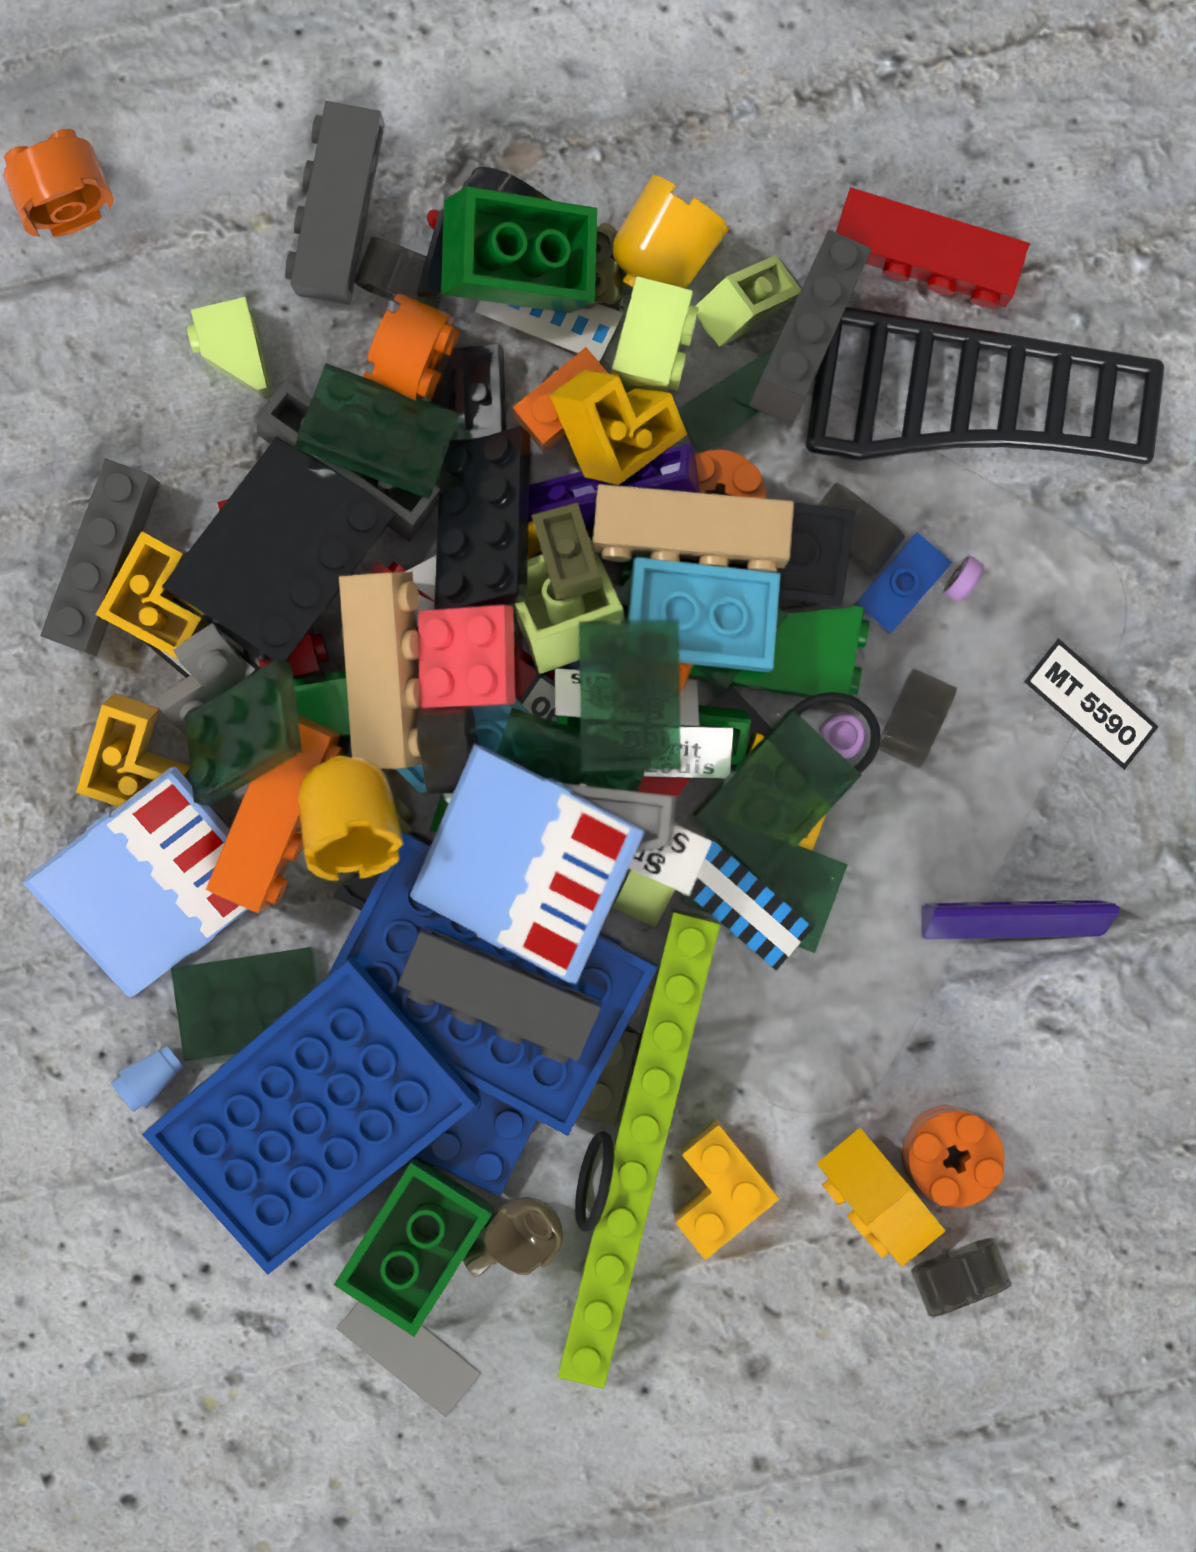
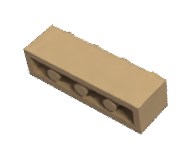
M598 484L592 550L593 552L602 553V559L614 562H628L631 560V555L674 562L692 560L699 561L701 565L727 568L728 564L748 565L747 570L776 573L777 568H785L790 558L794 501Z
M413 572L339 576L352 758L370 761L379 769L408 768L426 764L425 755L429 748V737L427 730L423 727L422 708H420L419 632L416 627L415 613L419 603V592L416 584L413 582Z

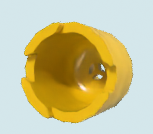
M655 174L648 181L619 229L613 242V256L619 267L626 273L622 282L631 289L634 288L637 276L686 289L730 228L725 225V220L697 198L693 197L688 205L672 193L676 187L675 184Z
M338 756L317 765L307 773L298 791L307 869L318 877L334 881L339 880L338 872L359 871L360 878L363 879L384 872L399 861L398 850L400 846H403V840L394 801L386 775L375 764L361 758Z

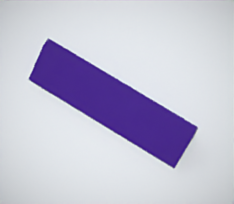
M691 443L668 448L619 485L586 478L582 471L530 484L529 522L533 521L531 516L533 514L578 503L586 530L594 528L598 484L700 493L694 447Z
M1105 900L924 903V905H921V935L926 940L1101 936L1107 932L1118 916L1119 906L1116 903Z

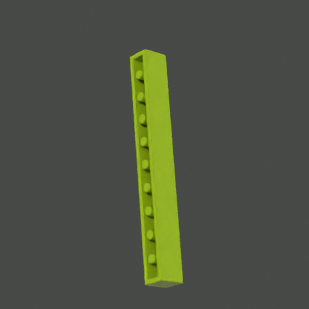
M673 908L614 1144V1166L609 1195L602 1216L593 1228L557 1378L601 1389L605 1387L720 928V922L717 919Z

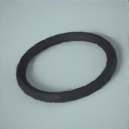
M837 692L819 693L798 703L787 715L780 733V746L785 760L803 778L826 784L844 782L865 771L873 762L879 750L881 740L880 726L870 708L853 696ZM826 702L843 703L855 708L867 720L871 734L869 748L860 762L846 771L834 774L817 773L809 770L795 758L790 747V733L795 720L810 707Z
M605 1131L596 1133L592 1138L584 1155L579 1173L575 1198V1218L578 1227L584 1232L591 1231L599 1222L611 1186L614 1166V1145L611 1135ZM602 1144L603 1162L600 1183L593 1208L588 1219H586L589 1179L595 1157Z

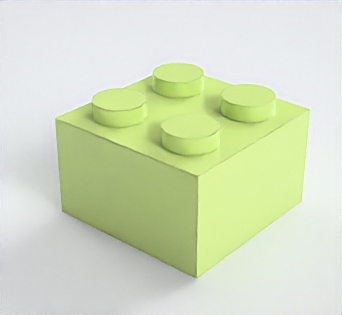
M636 277L612 367V375L620 377L625 392H630L635 387L668 392L669 389L678 391L687 355L679 352L680 345L690 346L699 309L698 307L690 306L692 290Z
M589 537V540H590V543H591V547H592V546H593V542H592V540H591V537ZM597 552L593 553L603 588L556 601L543 555L528 559L527 600L510 604V606L513 607V613L539 675L626 643L627 627L623 608Z

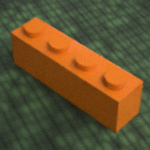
M292 711L278 714L208 882L207 891L255 913L265 910L271 904L277 905L288 883V879L283 877L289 860L295 862L304 846L298 802L299 787L307 773L317 765L342 755L343 749L337 746L342 736L341 733Z

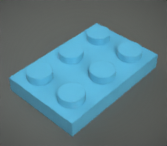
M636 557L633 561L625 657L770 672L773 669L780 573Z

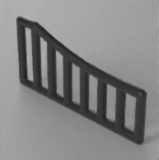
M846 306L816 373L805 446L811 453L856 461L954 448L1004 447L1096 456L1145 465L1149 464L1154 458L1165 366L1161 360ZM842 325L870 329L853 441L826 436ZM888 333L916 337L901 437L872 441ZM934 341L961 345L950 430L921 434ZM980 348L1007 353L997 429H969ZM1026 356L1053 361L1044 431L1016 429ZM1072 364L1099 368L1090 437L1063 433ZM1117 372L1145 376L1136 444L1109 439Z

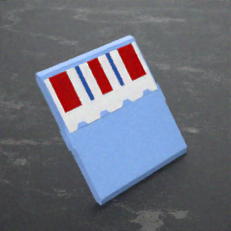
M474 744L410 896L413 900L477 933L476 936L500 949L505 948L567 982L577 983L645 830L575 794L574 790L568 788L563 783L551 778L546 779L483 746Z
M176 766L165 771L113 812H107L100 819L96 820L86 828L85 833L29 874L23 881V884L127 997L135 996L190 953L194 954L214 939L216 937L215 934L248 910L206 890L230 829Z

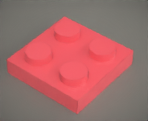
M498 605L418 611L420 708L435 709L515 704L514 619L512 606Z

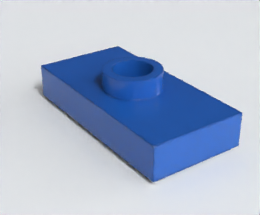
M916 532L854 605L864 607L863 613L890 635L953 562Z

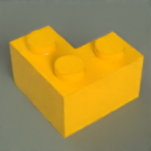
M584 370L549 395L582 473L586 478L619 485L687 435L671 393L635 387L626 394L620 377L617 375Z
M141 531L95 615L176 659L178 658L173 649L210 625L208 621L173 603L174 596L162 588L164 582L185 555Z
M114 693L102 704L76 793L119 807L172 767L176 766L182 775L188 779L191 766L147 751L160 710L159 707Z
M717 1119L713 1120L680 1148L684 1159L707 1187L673 1214L676 1225L705 1260L779 1200L776 1191Z
M858 1128L816 1163L828 1177L821 1185L839 1207L846 1201L853 1210L846 1216L882 1259L890 1253L898 1264L903 1267L945 1232L944 1228L861 1128Z

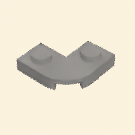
M213 623L173 649L180 663L191 675L155 699L162 713L183 734L193 727L202 724L208 717L219 710L218 700L233 697V691L240 689L245 680L243 661L232 644Z

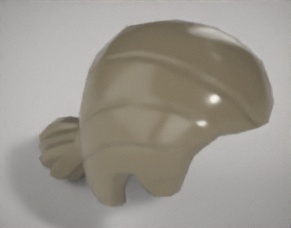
M531 1197L513 1199L502 1205L492 1215L483 1232L484 1245L482 1248L468 1251L463 1259V1263L474 1278L482 1275L491 1265L496 1263L518 1275H529L540 1266L542 1268L548 1266L560 1251L564 1237L561 1221L557 1213L539 1199Z

